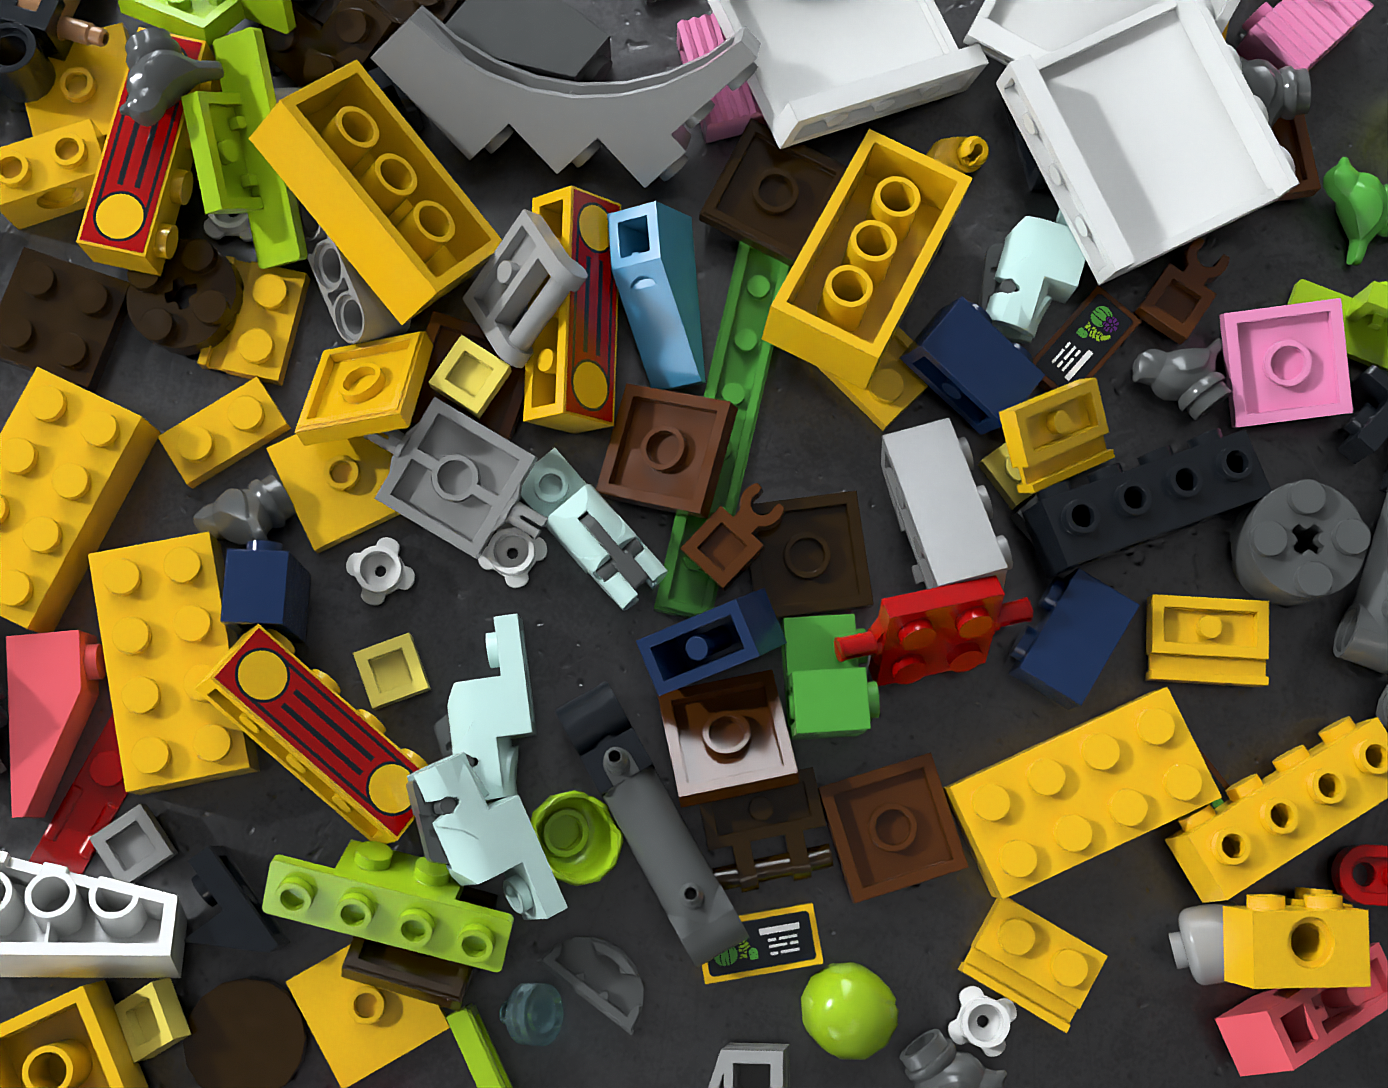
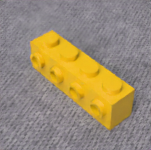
M1347 716L1330 724L1318 733L1323 742L1310 750H1307L1304 745H1300L1285 752L1272 761L1276 768V771L1263 779H1260L1257 773L1250 775L1227 788L1225 792L1230 799L1215 809L1209 803L1178 819L1182 829L1166 838L1165 841L1202 903L1229 900L1388 798V732L1378 717L1354 723L1352 718Z

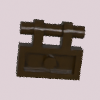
M813 767L798 770V784L699 804L708 851L732 846L735 864L712 868L723 890L740 887L742 893L758 890L759 883L789 876H792L795 882L812 878V871L834 867L829 844L806 848L803 830L826 826ZM784 835L786 853L758 859L753 858L750 842Z

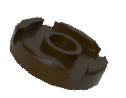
M247 977L224 982L201 997L188 1017L187 1024L191 1035L183 1039L186 1065L202 1088H282L291 1082L304 1062L307 1050V1022L292 993L274 981Z

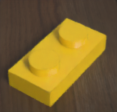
M257 376L157 437L185 483L193 489L287 432L291 427Z

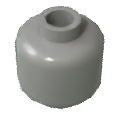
M1232 900L1218 901L1183 909L1178 918L1180 931L1168 933L1177 969L1190 967L1193 978L1201 985L1207 986L1227 982L1224 981L1223 906H1238Z

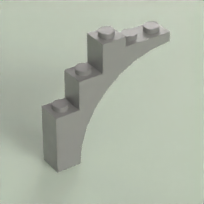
M422 5L370 58L469 160L482 148H485L492 154L516 130L554 172L558 174L570 162L578 168L589 160L601 146V143L597 140L598 138L640 184L646 188L658 176L664 182L669 180L686 164L689 158L684 153L687 152L692 135L682 124L685 123L689 128L696 126L714 108L715 104L711 99L726 85L734 91L754 74L758 66L753 61L758 57L761 43L744 26L709 53L670 71L629 81L576 82L536 75L496 60L455 35Z

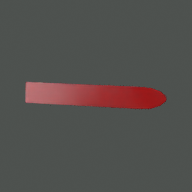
M113 713L30 857L29 862L41 865L44 862L68 867L70 872L83 875L92 860L96 849L89 840V837L113 822L129 794L125 791Z

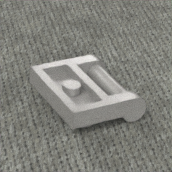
M523 209L462 299L497 355L509 365L522 368L533 354L531 346L569 292H577L587 279L588 274L578 262L570 258L540 214ZM549 274L551 276L515 329H513V323L521 315L525 306Z

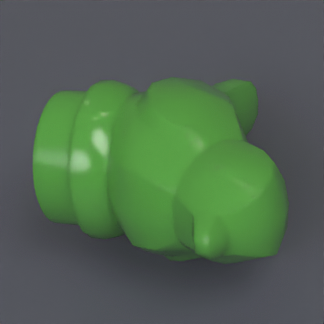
M1342 157L1338 164L1330 168L1324 175L1323 188L1326 194L1334 201L1336 213L1349 240L1346 262L1348 265L1358 266L1362 263L1368 244L1376 234L1388 237V183L1382 185L1378 177L1367 172H1358L1350 164L1347 157Z

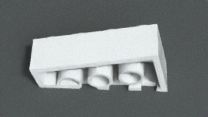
M0 851V977L181 978L185 946L184 939L186 938L188 919L178 895L103 876L96 879L70 872L68 867L44 862L41 865L10 857L8 852Z

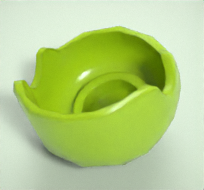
M573 790L550 795L533 811L530 822L556 880L573 886L598 882L616 866L623 845V833L613 821L608 806L598 798Z
M854 962L831 963L811 976L801 996L802 1020L806 1031L821 1048L842 1060H864L886 1047L898 1026L899 1010L895 1005L896 998L881 978L864 965Z

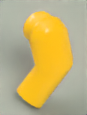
M979 136L950 137L936 141L928 150L926 156L963 174L978 170L987 161L989 147L986 141Z

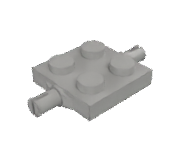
M436 397L431 401L420 422L408 430L406 434L399 430L382 432L389 436L388 439L378 433L364 435L366 440L372 441L393 454L389 474L374 499L475 559L480 558L494 532L506 524V522L529 534L535 540L539 537L542 530L525 521L523 517L528 518L541 527H545L548 517L519 502L522 485L538 457Z

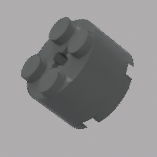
M1304 479L1278 487L1240 512L1230 529L1229 542H1231L1233 559L1230 563L1233 574L1241 586L1260 601H1269V604L1274 605L1306 604L1341 590L1354 579L1363 564L1366 549L1370 545L1371 534L1356 508L1344 495L1316 480ZM1297 541L1299 543L1298 550L1300 551V554L1296 552V550L1293 548Z

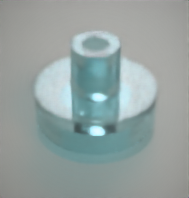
M522 983L512 991L508 1001L502 1003L499 1010V1018L501 1023L507 1026L509 1035L516 1043L529 1046H546L552 1043L560 1032L563 1022L562 999L557 989L551 984Z

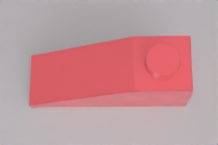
M81 630L6 636L12 818L35 819L45 817L99 696V679H104L106 674L103 646L97 644V636Z
M1380 943L1369 944L1371 987L1267 989L1215 1018L1240 1077L1294 1071L1388 1009V960Z

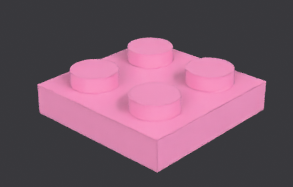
M1341 298L1219 314L1227 386L1232 391L1228 396L1232 427L1237 428L1353 413Z

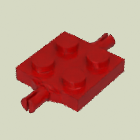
M996 575L883 598L878 618L871 628H868L867 632L834 638L835 654L839 662L871 655L868 669L873 681H876L878 686L891 683L910 684L924 676L951 670L954 672H965L979 664L986 663L993 635L1001 627L1022 622H1032V605L1027 597L1002 603L1005 593Z

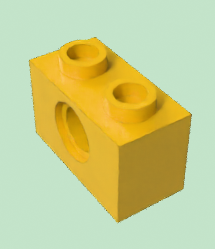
M90 118L0 147V212L18 230L86 208L106 140Z
M1247 894L1246 905L1223 906L1224 981L1252 989L1371 987L1368 910L1343 906V896L1337 894H1303L1304 905H1286L1284 895ZM1298 927L1300 942L1297 949L1293 952L1291 937L1294 930Z

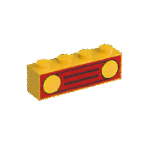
M138 27L137 32L146 28ZM170 34L172 39L179 43L183 55L199 61H216L206 41ZM127 65L76 243L93 262L161 276L165 259H171L177 248L178 228L175 224L180 206L186 205L192 194L193 174L190 170L194 157L182 100L167 109L164 116L155 125L149 127L142 126L130 116L120 113L119 108L127 101L129 96L126 83L130 70ZM220 79L200 83L188 94L195 91L220 92Z
M572 185L532 198V212L543 217L570 258L578 262L586 270L588 277L577 292H569L531 346L533 354L525 364L523 421L576 434L614 426L619 291L611 270L607 214L621 211V204ZM549 274L528 302V309L551 276Z
M255 625L238 639L195 687V690L369 841H377L384 844L398 841L415 819L406 788L408 783L406 776L428 766V764L415 752L406 748L400 749L384 735L386 732L384 725L374 715L363 709L356 710L339 695L341 693L340 687L329 675L318 669L310 670L293 655L295 648L285 636L276 630H265L261 625Z

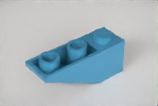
M657 201L607 214L611 270L651 388L670 391L706 383L692 217Z

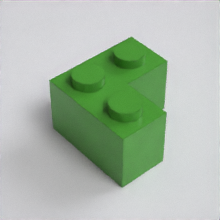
M855 614L783 618L780 627L787 643L781 646L786 721L790 741L854 737L870 730L872 718H879L880 701L877 682H867L866 667H859V664L867 663L868 656L839 662L834 649L835 637L866 632L865 628L856 629Z

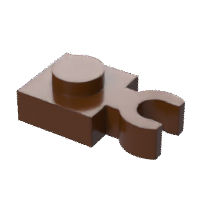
M1200 237L1194 240L1182 254L1180 261L1182 271L1169 263L1134 312V315L1179 345L1187 340L1217 295L1204 286V284L1215 281L1226 270L1230 257L1223 254L1213 267L1203 266L1197 258L1198 251L1205 242Z
M758 483L749 486L743 492L740 498V510L734 517L720 506L680 548L690 560L724 591L765 550L764 545L755 537L759 530L766 531L775 528L780 524L785 515V508L780 503L767 515H758L752 510L753 503L763 493V489Z

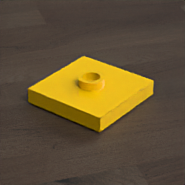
M123 23L102 27L109 33V41L103 47L92 44L87 46L74 42L65 61L48 57L55 68L56 78L54 86L41 99L25 103L33 136L90 118L103 136L107 137L127 68L125 45L129 39V34Z
M420 331L324 350L295 429V433L303 445L307 446L409 428L434 346L427 333Z
M382 432L378 433L387 439L389 438L388 435ZM295 434L266 448L294 505L306 535L317 554L400 515V513L374 499L389 474L393 454L372 441L366 440L364 435L304 446Z
M350 945L286 981L341 1088L353 1085L450 1028L446 1019L447 1015L442 1006L341 977L342 965Z

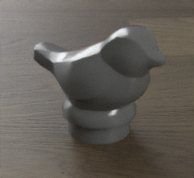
M152 27L138 31L128 39L125 45L127 53L126 63L130 70L126 83L129 96L127 101L121 105L119 111L122 115L130 116L142 126H153L164 116L167 109L177 104L181 100V96L187 95L195 86L200 83L223 78L222 64L219 61L194 60L183 55L179 43L172 39L170 33L163 28Z
M1239 56L1242 63V74L1253 95L1258 96L1264 103L1268 112V124L1271 129L1279 118L1293 120L1296 115L1308 114L1311 105V81L1306 68L1294 69L1292 66H1284L1277 69L1268 60L1254 59L1248 61Z
M1221 338L1216 339L1207 348L1181 349L1168 353L1157 349H1148L1139 354L1133 363L1134 375L1132 380L1135 383L1151 386L1155 395L1162 400L1178 401V406L1182 413L1188 412L1195 421L1214 410L1232 393L1230 388L1224 383L1226 377L1215 371L1216 357L1223 349Z
M269 475L261 481L258 479L251 481L246 489H227L216 499L215 503L203 506L194 515L193 520L199 533L210 532L217 540L227 539L242 545L253 540L268 541V532L272 528L283 527L285 520L294 516L296 511L283 486L273 475Z
M932 1029L920 1035L900 1054V1060L906 1067V1075L909 1079L915 1081L914 1088H1004V1081L1008 1074L1005 1070H992L984 1067L980 1060L969 1052H957L953 1041L945 1039L939 1029Z

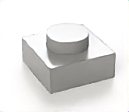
M142 803L89 837V840L114 879L131 884L136 883L178 854L148 805Z

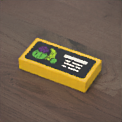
M813 903L738 915L750 938L703 964L702 971L705 984L823 964Z

